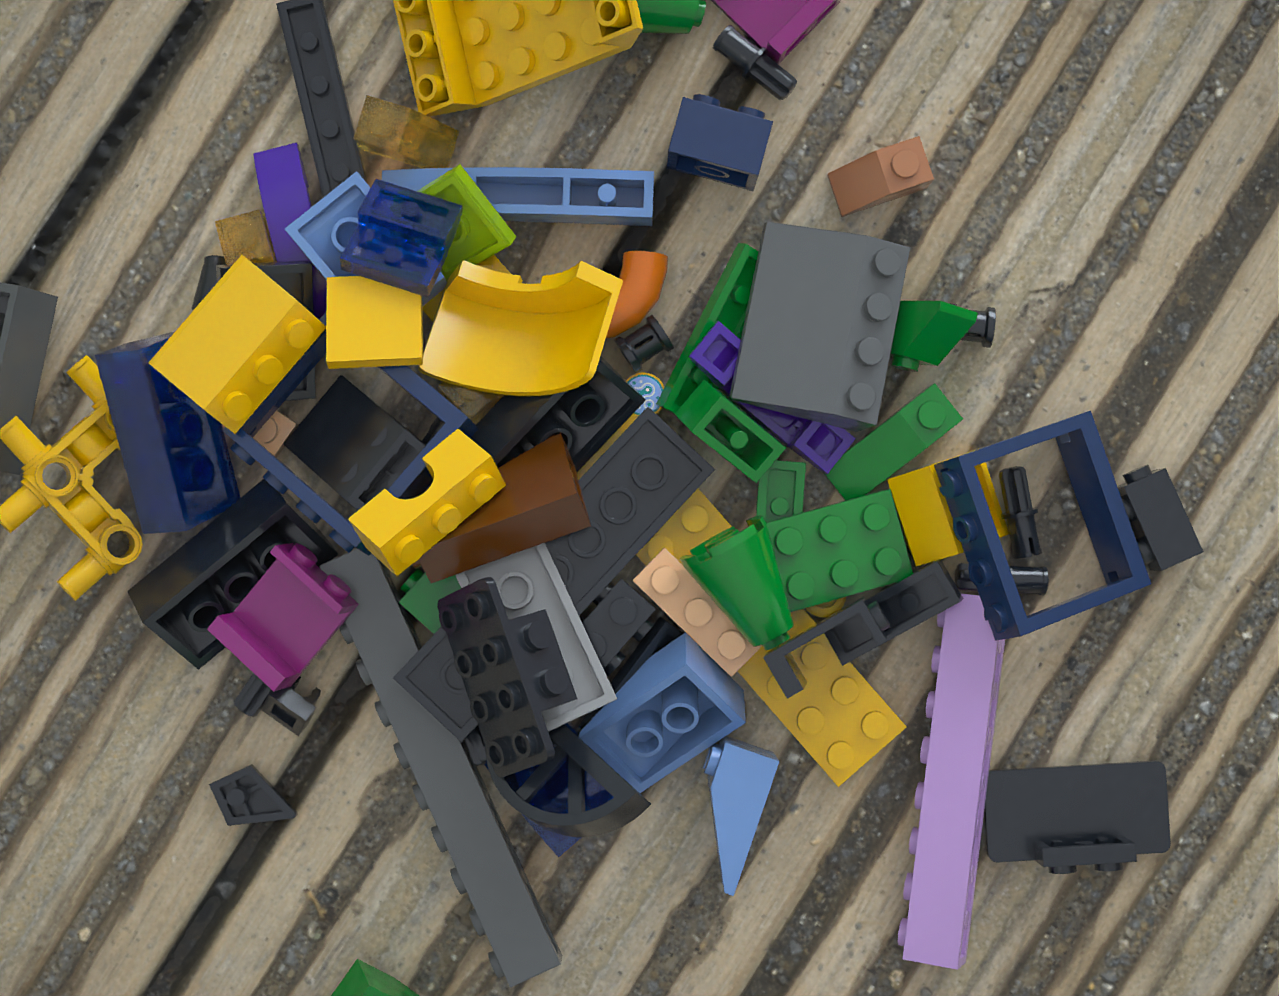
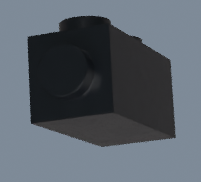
M1147 464L1123 475L1126 483L1117 487L1145 566L1148 565L1151 571H1163L1204 552L1166 468L1151 471Z

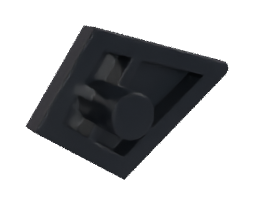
M253 764L209 784L228 826L292 819L298 814Z

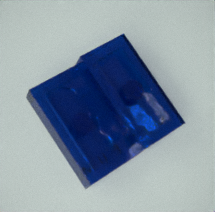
M375 179L357 212L358 226L340 257L341 270L429 297L454 239L463 212V206Z

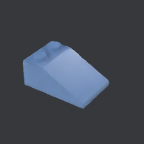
M357 171L285 228L286 232L326 281L327 277L421 273L424 274L421 275L422 283H424L422 284V306L446 286L447 282L444 275L433 265L431 260L428 262V256Z
M685 632L653 654L615 694L617 700L605 705L580 731L579 738L633 788L641 793L745 724L744 690Z
M728 736L722 738L719 744H713L708 748L702 768L705 769L704 773L708 774L707 779L721 880L724 892L734 896L779 760L772 751Z

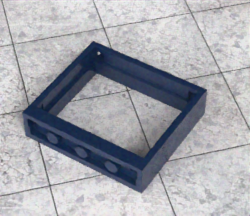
M326 312L319 319L324 325H326ZM325 329L236 434L226 427L222 431L235 441L230 449L250 466L257 461L268 470L262 477L272 487L283 495L290 490L301 499L295 506L305 516L316 524L323 519L334 529L329 534V537L348 553L355 547L369 556L371 552L365 548L351 523L253 438L326 354ZM407 365L378 367L444 423L442 428L387 490L398 499H412L423 494L433 482V478L422 458L455 430L459 429L471 438L479 428Z
M1091 410L934 464L941 484L940 492L946 498L953 518L954 533L962 544L969 564L968 572L970 579L977 587L984 607L985 621H989L995 641L1021 637L1151 585ZM1056 438L1107 585L1026 616L974 466Z

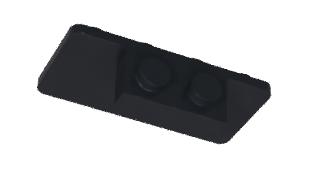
M492 577L479 579L439 599L437 603L439 621L447 634L455 657L456 670L462 677L470 700L471 713L478 723L486 746L487 759L493 766L498 777H505L552 760L555 756V750L541 712L577 699L546 609L509 620L496 582Z
M1159 761L989 770L984 813L987 855L993 862L1035 860L1042 867H1048L1049 873L1052 874L1077 872L1076 865L1094 864L1097 871H1118L1123 869V863L1137 862L1136 854L1164 853L1171 846L1166 768Z

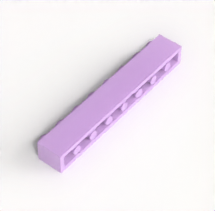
M962 593L961 595L964 599L961 602L937 614V626L943 628L941 646L936 645L932 655V672L938 673L936 691L929 692L926 703V717L932 718L930 737L924 736L920 752V761L926 764L924 782L919 781L916 788L915 808L921 809L919 828L913 827L909 842V853L915 855L913 873H907L903 891L904 900L910 901L908 919L902 918L898 931V945L904 946L903 960L956 970L966 963L1005 639L995 641L989 621H985L984 607L980 596Z

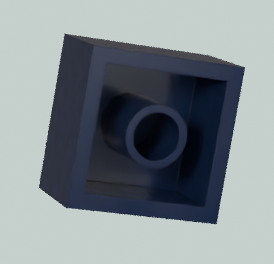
M695 94L693 99L683 97L668 149L667 168L754 191L773 121L764 119L765 113L754 108L740 106L738 111L720 107L721 102L710 96Z

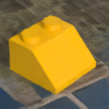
M986 462L974 467L998 536L1001 538L1008 535L1009 531L1005 519L1001 517L1002 510ZM934 464L887 479L906 535V543L912 553L916 566L964 552L961 542L954 533L953 518L946 498L940 492L941 484Z

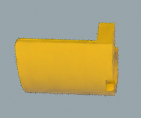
M463 260L447 280L423 350V365H418V370L424 375L453 385L501 395L541 396L575 389L591 380L596 372L623 280L580 261L572 268L563 272L542 276L540 283L524 284L520 275L493 271Z

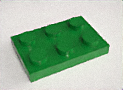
M891 489L881 490L766 522L790 612L896 583L913 574Z

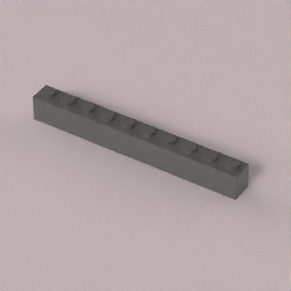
M358 549L320 565L321 570L327 575L333 574L343 580L351 589L349 595L359 604L339 628L347 644L355 643L361 659L356 661L359 674L366 686L373 683L380 700L375 702L378 716L385 727L392 725L399 742L393 744L397 758L404 769L409 767L412 769L418 783L412 786L416 800L423 811L427 809L431 811L436 826L431 828L433 837L439 850L442 853L449 851L455 867L450 869L452 879L458 892L461 895L467 892L474 909L469 911V915L477 934L480 937L486 934L493 951L488 953V957L496 976L499 979L505 976L511 988L561 965L563 955L477 766L473 764L465 739L460 742L393 679L422 648V644L406 609L399 603L401 598L387 567L372 553L368 556Z

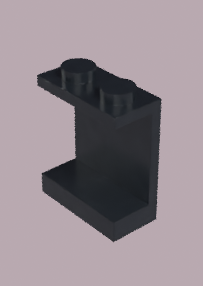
M863 596L770 650L763 657L787 699L802 691L807 684V680L790 653L858 613L861 615L878 646L887 641V635L884 630L890 627V623L877 601L868 605Z

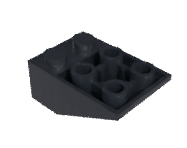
M343 375L337 378L283 444L357 510L361 509L382 490H388L426 446L422 440Z

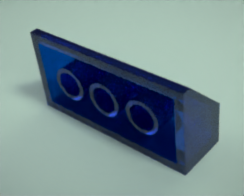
M174 332L125 343L95 355L143 534L188 531L224 512L241 498L225 434L222 431V424L148 363Z

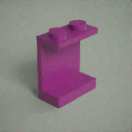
M841 0L711 1L760 49L765 47L768 50L767 56L779 65Z
M293 543L275 545L270 551L276 558L275 562L232 613L218 615L207 628L213 636L273 692L293 685L359 605L349 595L351 593L350 587L333 574L327 575L316 565L317 557L305 546L298 543L295 545Z

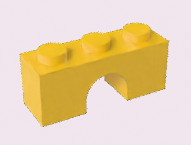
M459 429L455 430L422 458L433 478V482L427 491L418 497L404 500L394 497L384 489L348 518L365 548L396 576L419 560L423 554L456 529L460 523L506 486L492 456Z

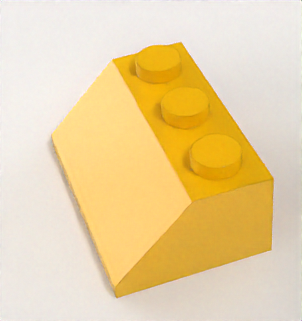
M241 255L148 363L202 409L236 434L326 329V325L250 260Z

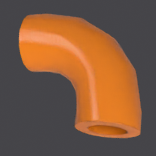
M628 251L623 253L622 269L619 276L623 283L606 339L614 338L641 323L657 303L667 273L668 256L648 251Z

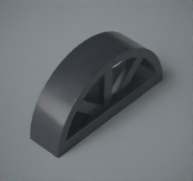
M565 724L548 732L553 747H556L554 749V758L541 763L521 787H519L515 773L505 777H498L486 756L491 778L503 798L535 824L559 835L592 837L606 834L630 823L651 805L647 799ZM568 759V814L551 813L533 807L530 801ZM585 771L614 797L605 804L585 811Z

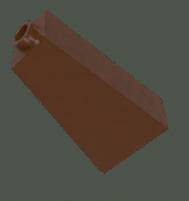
M561 433L548 438L499 467L498 470L506 486L460 523L456 529L423 554L419 560L413 563L414 568L422 566L430 583H434L590 527L591 523L576 468Z

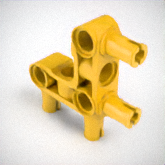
M88 355L80 359L66 373L94 402L91 406L94 410L54 445L47 444L45 446L17 416L0 429V439L24 464L21 467L24 475L20 481L23 486L0 506V524L9 533H12L42 506L46 509L49 507L87 547L85 549L87 554L57 581L60 587L75 601L106 573L109 576L112 574L116 575L124 566L136 560L143 546L142 537L130 519L120 508L113 509L92 486L94 481L91 477L94 475L93 469L114 450L118 451L125 448L137 436L147 423L148 409L144 401L137 395H133L125 385L120 383L115 385ZM118 403H127L135 412V420L128 428L119 426L113 419V410ZM51 463L59 464L66 472V482L58 490L50 489L43 482V470ZM116 531L126 534L130 544L128 551L121 557H114L107 548L108 538Z

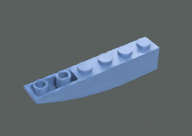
M524 167L464 168L504 221L652 226L654 171ZM453 168L382 170L381 201L390 211L395 204Z

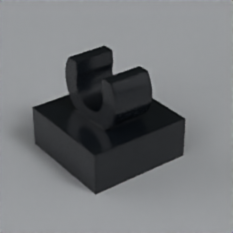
M301 676L297 678L291 687L274 692L271 690L262 708L263 712L298 737L309 724L316 709L315 704L321 693V690L316 687L308 697H302L297 694L295 688L299 684Z

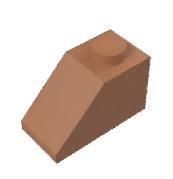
M920 136L875 150L827 174L841 217L925 190L934 180Z

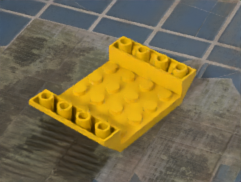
M393 0L420 117H431L491 105L630 49L643 30L637 0Z

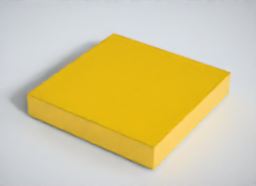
M420 273L327 277L326 363L328 369L423 365L422 291L415 289L421 287L417 283H422Z

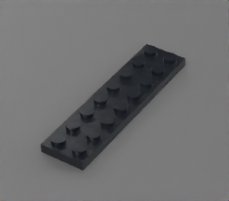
M649 407L636 418L579 479L591 526L545 542L578 615L590 605L715 470ZM441 626L393 679L462 742L478 723L471 713L468 694L462 677L456 670L455 657L447 634Z

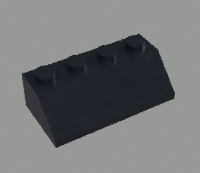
M600 356L593 378L575 389L541 396L504 395L476 424L479 429L470 439L490 454L497 468L548 438L561 433L575 465L576 472H578L646 399Z
M263 479L127 592L142 623L199 670L225 648L207 628L218 615L232 613L275 562L276 558L270 553L275 545L290 543L295 545L298 543L305 546L317 557L316 565L319 568L320 565L331 561L338 553L312 520L296 508L297 502L287 492L284 495Z

